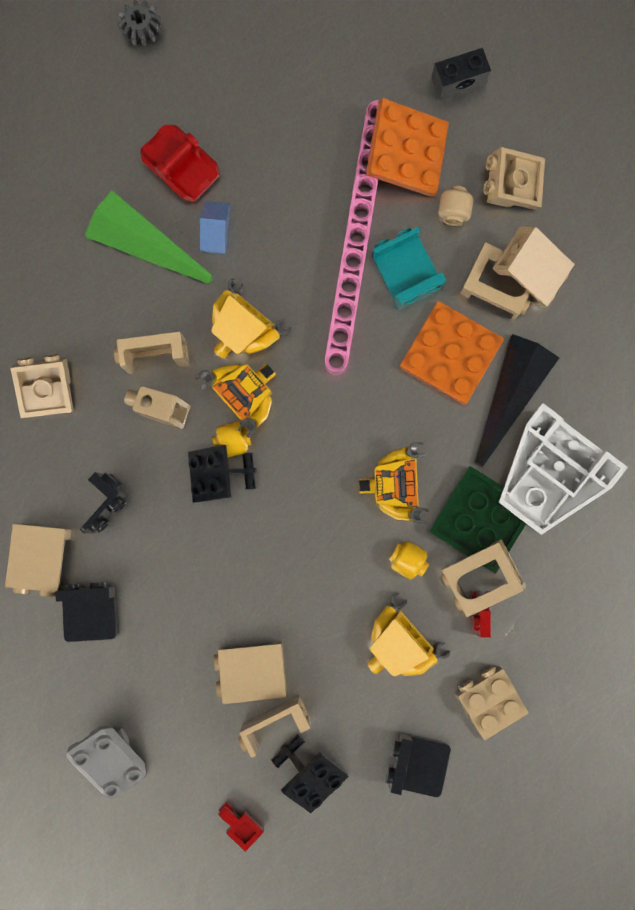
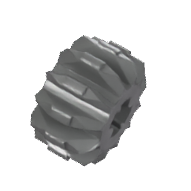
M134 0V6L130 7L125 4L124 9L126 12H119L120 22L118 26L120 31L123 32L125 40H131L135 46L141 41L142 45L146 47V40L149 39L155 42L154 34H160L161 28L159 25H161L162 21L154 5L149 7L148 2L145 0L139 5Z

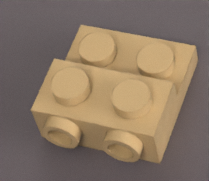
M504 147L492 152L486 160V169L490 170L489 179L484 185V194L488 195L487 203L508 208L513 205L534 210L541 208L545 158Z
M59 354L43 356L44 360L34 361L33 357H24L18 359V363L10 368L20 418L68 413L74 410L69 387L71 380L67 358H60Z
M495 666L487 668L481 673V678L475 682L469 680L459 686L460 691L455 693L484 741L529 714L516 693L515 687L504 669L500 666L497 668Z

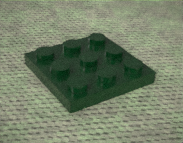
M469 466L428 532L468 557L489 547L502 539L509 552L526 526V523L499 503L504 487ZM496 559L482 565L494 574L500 568Z

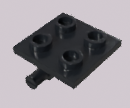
M226 445L188 452L193 503L231 498L229 475H244L245 490L256 489L255 473H257V468H254L253 453L242 454L244 469H229Z
M297 734L288 744L284 743L281 746L282 750L271 761L279 768L290 758L299 773L281 791L309 813H312L349 776L321 752L304 766L294 753L305 743L304 739Z

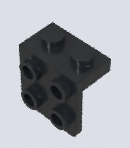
M94 472L88 479L107 499L80 528L83 534H92L96 531L98 533L102 532L110 523L108 518L112 513L120 512L127 504L125 499L129 494L120 487L123 483L113 474L109 475L106 472L104 474Z
M106 582L90 583V588H80V584L63 585V590L55 591L56 602L62 601L65 641L114 639L117 636L115 586L106 587Z
M400 733L398 741L394 740L392 747L393 766L388 767L386 783L389 784L390 792L401 795L402 790L432 797H440L451 752L450 746L446 743Z

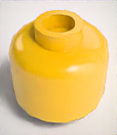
M238 421L219 425L216 428V436H212L214 447L226 445L228 458L245 454L248 446H251L250 438L246 437L248 429L241 428L238 431L241 424Z
M406 541L403 544L399 542L389 558L392 561L391 568L409 580L415 578L417 574L422 577L429 566V563L426 562L427 551L411 541Z

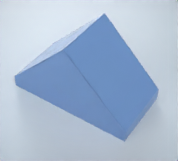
M205 201L200 216L201 252L226 254L231 207L229 203Z

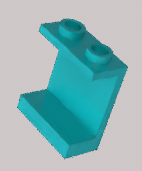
M419 227L413 230L406 228L397 234L398 237L390 241L388 239L381 240L374 245L375 248L372 250L371 256L398 309L443 288L447 282L442 272L437 273L419 238L421 233Z

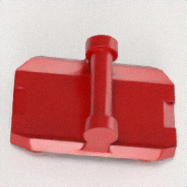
M163 125L157 131V134L140 149L141 161L182 199L195 202L220 177L217 162L199 146L198 140L191 133L185 134L177 125Z

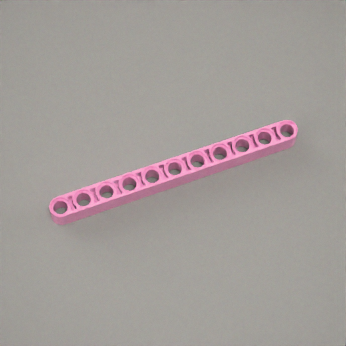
M379 100L372 101L368 105L365 114L325 355V368L328 373L334 376L343 374L348 366L378 179L366 175L367 168L363 163L369 160L371 143L367 139L373 136L375 119L371 115L377 112ZM367 185L371 188V191L363 193L359 190V187ZM359 209L365 210L368 215L364 218L357 217L354 212ZM353 234H360L364 240L356 243L350 237ZM350 258H355L360 264L357 267H349L346 261ZM352 283L356 289L353 292H345L342 289V285ZM342 307H347L351 310L352 314L344 318L338 314V310ZM337 332H343L347 335L348 339L343 343H339L334 340L333 336ZM332 357H340L344 364L339 368H334L330 365L329 360Z

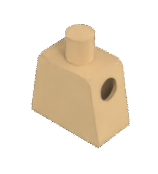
M143 386L139 388L138 392L128 390L124 400L126 405L133 406V411L141 416L182 430L191 405L177 396Z

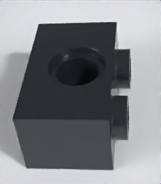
M483 48L435 63L431 77L439 100L487 84L491 68Z

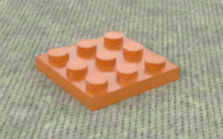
M382 98L378 101L366 175L431 197L437 195L449 122Z
M437 301L399 368L461 404L466 405L504 338L442 302Z

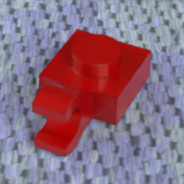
M477 591L471 592L470 599L477 598ZM490 607L472 616V630L476 631V635L482 638H491Z
M227 802L219 809L218 815L230 826L226 830V834L245 852L264 833V828L246 811L239 816Z

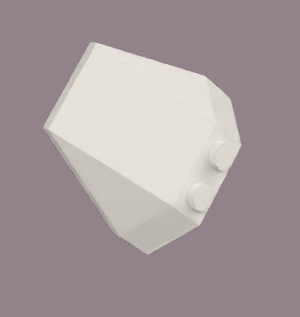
M544 403L540 405L525 425L499 499L501 505L541 535L610 490L628 468L609 452L601 450L563 421L564 418Z

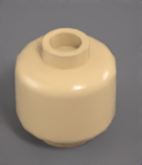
M452 186V189L445 190L442 193L438 214L445 224L462 226L463 222H467L471 218L474 199L470 193L466 192L467 189L465 187Z

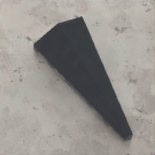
M514 334L509 339L507 352L487 416L486 426L482 434L481 444L475 459V463L481 467L485 465L559 360L557 355L539 343Z

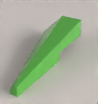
M111 190L95 209L85 233L86 238L89 240L100 242L113 249L116 248L144 261L203 281L208 285L214 279L213 275L114 191Z

